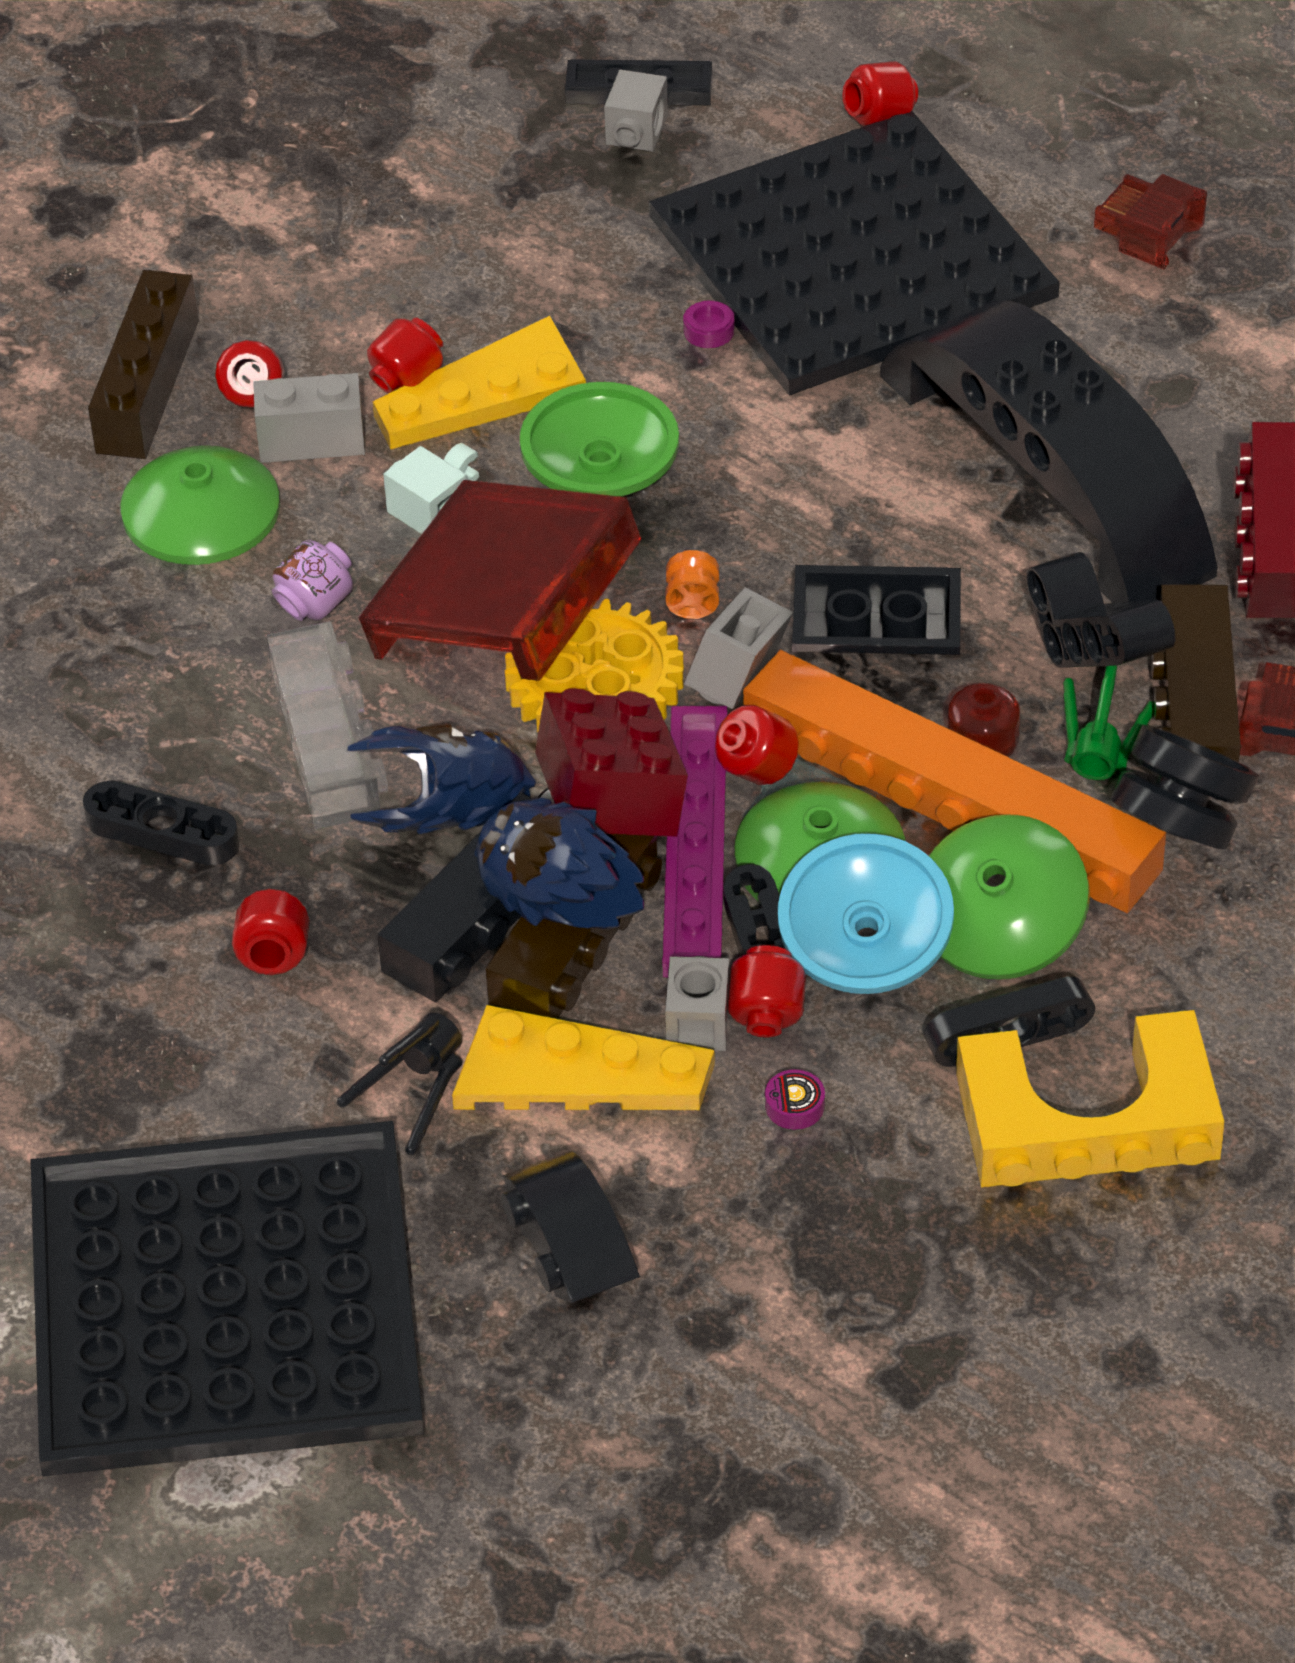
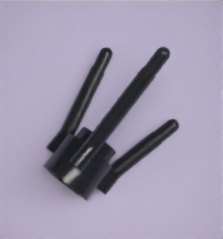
M426 1014L408 1035L379 1057V1064L361 1077L337 1099V1105L341 1108L349 1105L403 1060L410 1069L419 1074L437 1071L438 1075L405 1147V1152L408 1155H414L425 1136L450 1078L462 1066L461 1059L455 1055V1052L462 1044V1035L459 1029L451 1020L441 1014Z

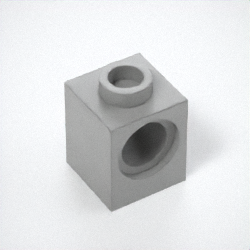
M619 70L604 106L606 145L654 151L668 116L667 76Z
M670 956L665 1009L667 1041L715 1051H726L729 1013L727 1009L729 987L728 958Z

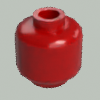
M889 61L861 64L852 71L849 79L846 80L843 86L844 107L848 114L864 127L889 119L894 115L913 111L914 105L918 100V86L908 69L899 62Z
M403 318L395 319L367 349V358L372 367L369 376L380 389L388 394L403 386H416L442 366L443 354L441 348L443 347V341L429 324L419 318H413L411 321Z
M244 340L233 343L222 352L216 363L215 379L218 389L228 401L240 407L254 408L253 381L284 378L285 371L281 358L272 347L260 341ZM252 365H257L260 368V372L254 369ZM243 376H246L251 382L247 383Z
M756 705L741 706L731 711L722 721L716 734L715 752L717 760L723 769L757 785H771L783 779L792 769L798 756L799 740L797 731L790 721Z
M260 890L246 897L238 907L235 917L232 947L236 958L247 969L263 975L284 974L297 967L305 956L310 919L306 907L297 897L282 890Z
M759 945L748 949L746 955L733 962L729 973L727 1009L732 1019L746 1026L749 1034L764 1038L778 1036L782 1033V1029L791 1027L799 1022L804 1012L806 973L803 966L792 958L791 952L778 946Z

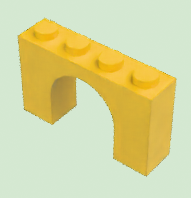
M1188 1010L1135 1017L1132 1056L1142 1094L1124 1110L1102 1117H1078L1060 1112L1046 1104L1035 1093L1028 1079L1017 1030L958 1037L956 1076L981 1188L999 1185L1018 1186L1025 1182L1059 1178L1078 1179L1085 1175L1118 1171L1138 1172L1145 1168L1178 1164L1197 1165L1205 1161L1220 1160L1225 1122L1195 1011Z

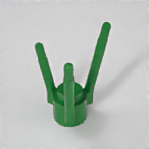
M1106 666L1095 721L1089 722L1080 731L1074 681L1071 678H1066L1063 682L1068 744L1064 760L1072 765L1076 773L1086 779L1105 780L1110 778L1115 771H1126L1129 755L1142 725H1148L1154 714V701H1149L1121 744L1117 729L1107 722L1117 666Z

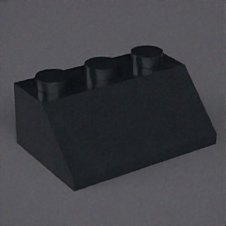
M795 565L792 652L960 655L961 568Z

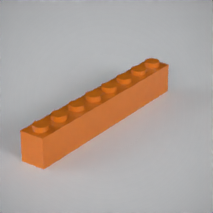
M781 649L743 689V706L756 705L790 721L797 731L799 740L798 755L803 759L834 771L856 785L865 786L893 800L903 808L912 809L927 816L951 831H955L961 826L977 819L1006 814L1026 816L1049 824L1062 833L1079 853L1088 876L1090 897L1097 902L1108 904L1128 914L1163 871L1166 842L1165 831Z

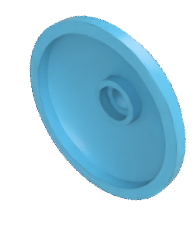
M853 834L830 840L818 846L795 865L785 880L779 897V931L785 949L791 952L792 958L801 963L805 973L812 979L827 987L855 994L882 993L903 987L918 979L941 957L952 934L954 924L953 897L942 870L919 848L906 841L887 835ZM863 928H872L877 931L876 934L870 937H862L858 934V931Z

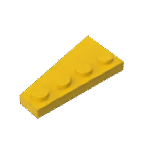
M548 316L434 371L416 386H403L372 401L373 413L390 449H395L531 411L537 403L550 394L569 386L586 383V379L552 318Z
M486 1005L452 1094L453 1110H475V1102H504V1110H530V1102H565V1110H589L590 1105L596 1103H619L622 1110H700L715 1066V1050Z

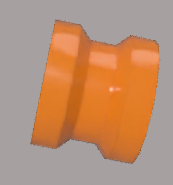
M686 550L677 553L669 559L666 565V582L668 585L665 595L666 605L669 610L675 615L686 619H699L713 613L719 605V587L717 586L719 582V564L716 559L708 553L698 550Z

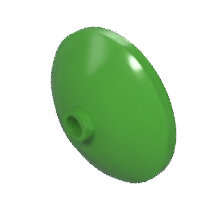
M615 382L582 383L550 394L531 409L523 421L520 431L521 456L529 472L542 484L557 492L588 500L620 498L648 487L669 470L679 448L678 425L670 409L660 399L647 391Z
M201 445L173 450L157 457L142 467L125 487L120 507L124 529L131 541L142 551L167 562L201 565L231 559L247 552L260 543L269 534L277 521L280 510V497L273 475L258 460L230 448Z
M800 783L771 793L760 800L746 814L739 826L735 839V865L739 867L741 865L754 864L766 869L775 880L780 896L784 882L795 865L810 851L830 840L853 834H880L905 841V836L895 815L887 806L872 795L852 786L839 783ZM745 886L747 891L758 901V893H754L751 886Z
M1006 814L984 817L967 823L950 833L929 855L946 877L951 889L954 905L952 934L940 958L965 974L979 978L1000 980L1034 973L1059 958L1072 945L1084 925L1090 901L1089 880L1084 863L1073 844L1049 824L1020 815ZM1001 874L1005 876L1004 882L999 886L992 887L986 884L993 875Z

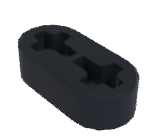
M754 864L741 865L734 868L727 875L724 882V907L740 957L746 955L748 949L759 946L756 944L757 928L763 926L769 942H774V946L785 949L779 931L778 902L780 896L775 880L770 872ZM751 886L753 892L758 893V909L751 911L747 897L741 895V887Z

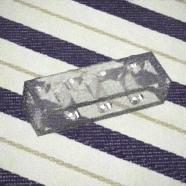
M331 621L266 634L271 674L314 829L353 822L354 820L351 819L350 814L380 810L379 793L388 791L382 759L372 760L370 752H346L348 745L370 736L373 732L370 719L360 720L358 713L365 711L358 679L348 681L347 674L353 673V666L347 641L337 643Z

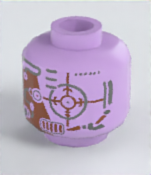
M305 540L274 569L273 580L276 587L272 589V594L282 608L295 619L302 621L307 617L313 620H321L353 589L352 578L347 570L352 563L345 552L332 542H328L323 546L316 541Z

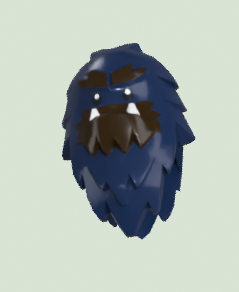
M436 723L416 729L401 726L384 727L373 731L370 736L348 745L346 752H400L416 761L421 772V792L416 801L404 808L350 814L352 820L369 826L380 827L384 832L417 831L418 834H426L455 826L462 830L477 828L484 825L500 808L508 805L520 792L530 797L529 789L536 785L535 779L520 757L505 741L500 739L498 734L491 731L460 732L453 728L451 723Z
M536 798L512 802L500 808L484 824L474 853L477 857V864L484 886L491 895L498 897L507 911L512 912L515 910L530 924L537 926L543 919L577 928L612 929L620 927L618 918L638 914L644 910V899L635 885L643 883L644 876L639 868L627 858L629 853L595 825L596 810L573 808V806L565 802L552 804L550 799Z

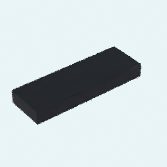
M570 59L567 62L565 104H605L619 70L667 76L668 105H711L712 61Z

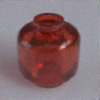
M977 683L966 686L954 694L948 705L947 728L1002 755L1010 757L1019 744L1020 705L1015 696L1001 686L991 683Z

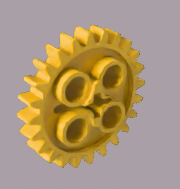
M581 599L579 610L573 612L566 604L561 603L559 604L560 616L553 617L549 613L542 611L539 613L540 627L525 623L523 625L524 638L513 637L511 639L512 652L505 654L506 691L510 692L512 708H521V720L523 722L536 719L537 732L539 731L544 692L562 693L564 690L571 688L583 689L594 695L617 696L625 691L638 692L655 699L665 720L667 718L666 705L677 706L678 690H682L684 687L683 651L678 650V637L676 635H667V623L665 621L651 625V611L649 610L643 611L637 616H632L631 603L626 602L618 611L611 610L609 599H604L599 609H591L587 599Z

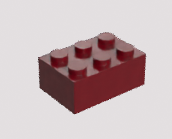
M1252 422L1248 442H1239L1238 466L1234 467L1233 495L1234 499H1239V515L1235 516L1234 525L1235 548H1240V565L1236 566L1235 577L1236 598H1246V618H1295V422Z
M576 688L566 689L562 693L544 692L535 754L554 804L565 802L573 806V808L596 810L595 825L605 834L677 837L688 774L655 699L633 691L621 692L617 696L594 695L589 691Z

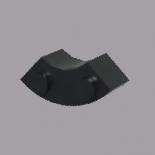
M567 1151L503 1175L508 1190L501 1194L504 1212L510 1225L513 1228L520 1227L521 1233L529 1239L538 1253V1257L535 1258L536 1269L542 1285L548 1293L554 1291L556 1297L573 1303L640 1277L625 1235L604 1191L591 1170L577 1154Z

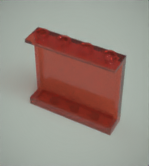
M463 480L358 617L374 658L382 660L398 638L512 653L521 679L540 681L641 541L627 497Z

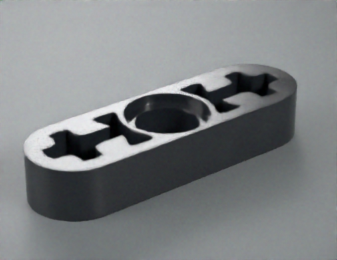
M118 781L99 782L90 787L84 794L83 807L86 824L90 831L96 835L204 865L226 863L239 850L236 820L225 810ZM158 816H168L176 820L172 826L162 830H154L146 826L151 819Z
M1062 977L945 1011L929 1022L925 1029L924 1037L936 1061L942 1066L954 1067L957 1065L958 1037L1017 1030L1020 1045L1024 1047L1081 1029L1092 1019L1096 1007L1082 980L1076 977ZM1019 1017L1018 1019H1016V1020L1013 1021L1012 1023H1010V1024H1008V1025H1005V1026H1001V1025H1003L1005 1022H1007V1021H1009V1020H1011V1019H1013V1018Z

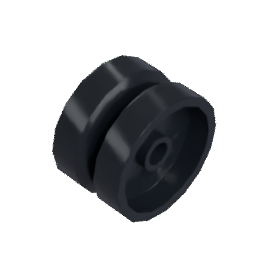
M1142 725L1131 752L1138 763L1159 774V777L1136 770L1123 771L1111 795V801L1141 818L1146 823L1169 834L1216 849L1226 850L1238 823L1229 810L1209 800V798L1212 797L1231 804L1247 803L1259 775L1247 766L1189 739L1150 725Z

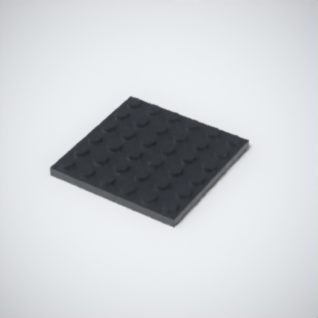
M913 111L894 115L889 119L851 130L847 133L649 201V217L712 298L730 307L734 313V326L789 396L883 362L895 346L992 301H1013L1031 308L1059 298L1060 282Z
M393 1121L30 1159L39 1464L42 1477L424 1435Z

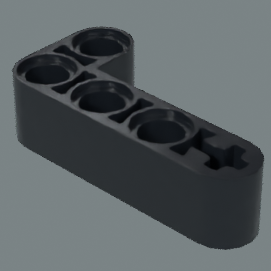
M1077 552L1027 570L1026 579L1031 602L1046 651L1055 666L1059 668L1117 666L1174 647L1176 641L1175 629L1166 606L1157 599L1104 603L1095 571L1084 553Z

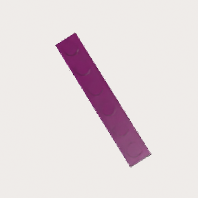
M671 706L670 735L688 774L678 836H667L662 959L663 978H668L670 956L722 958L726 771L717 760L715 741L717 731L722 721L727 717V706Z

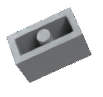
M358 373L253 381L255 423L260 463L365 455Z
M744 587L706 630L684 684L698 691L709 702L723 704L734 709L743 698V689L775 656L793 612Z

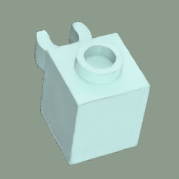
M459 443L447 453L443 460L424 447L419 446L405 458L395 462L389 470L383 473L387 512L434 541L470 513L468 487L479 478V472L468 466V464L478 457V452L463 443Z

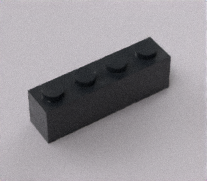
M520 792L510 803L531 800L532 798ZM480 833L377 934L381 972L435 1003L452 986L457 987L463 983L471 967L488 950L496 949L503 941L507 930L521 917L515 910L512 912L507 911L498 897L491 895L484 886L477 864V857L474 855Z

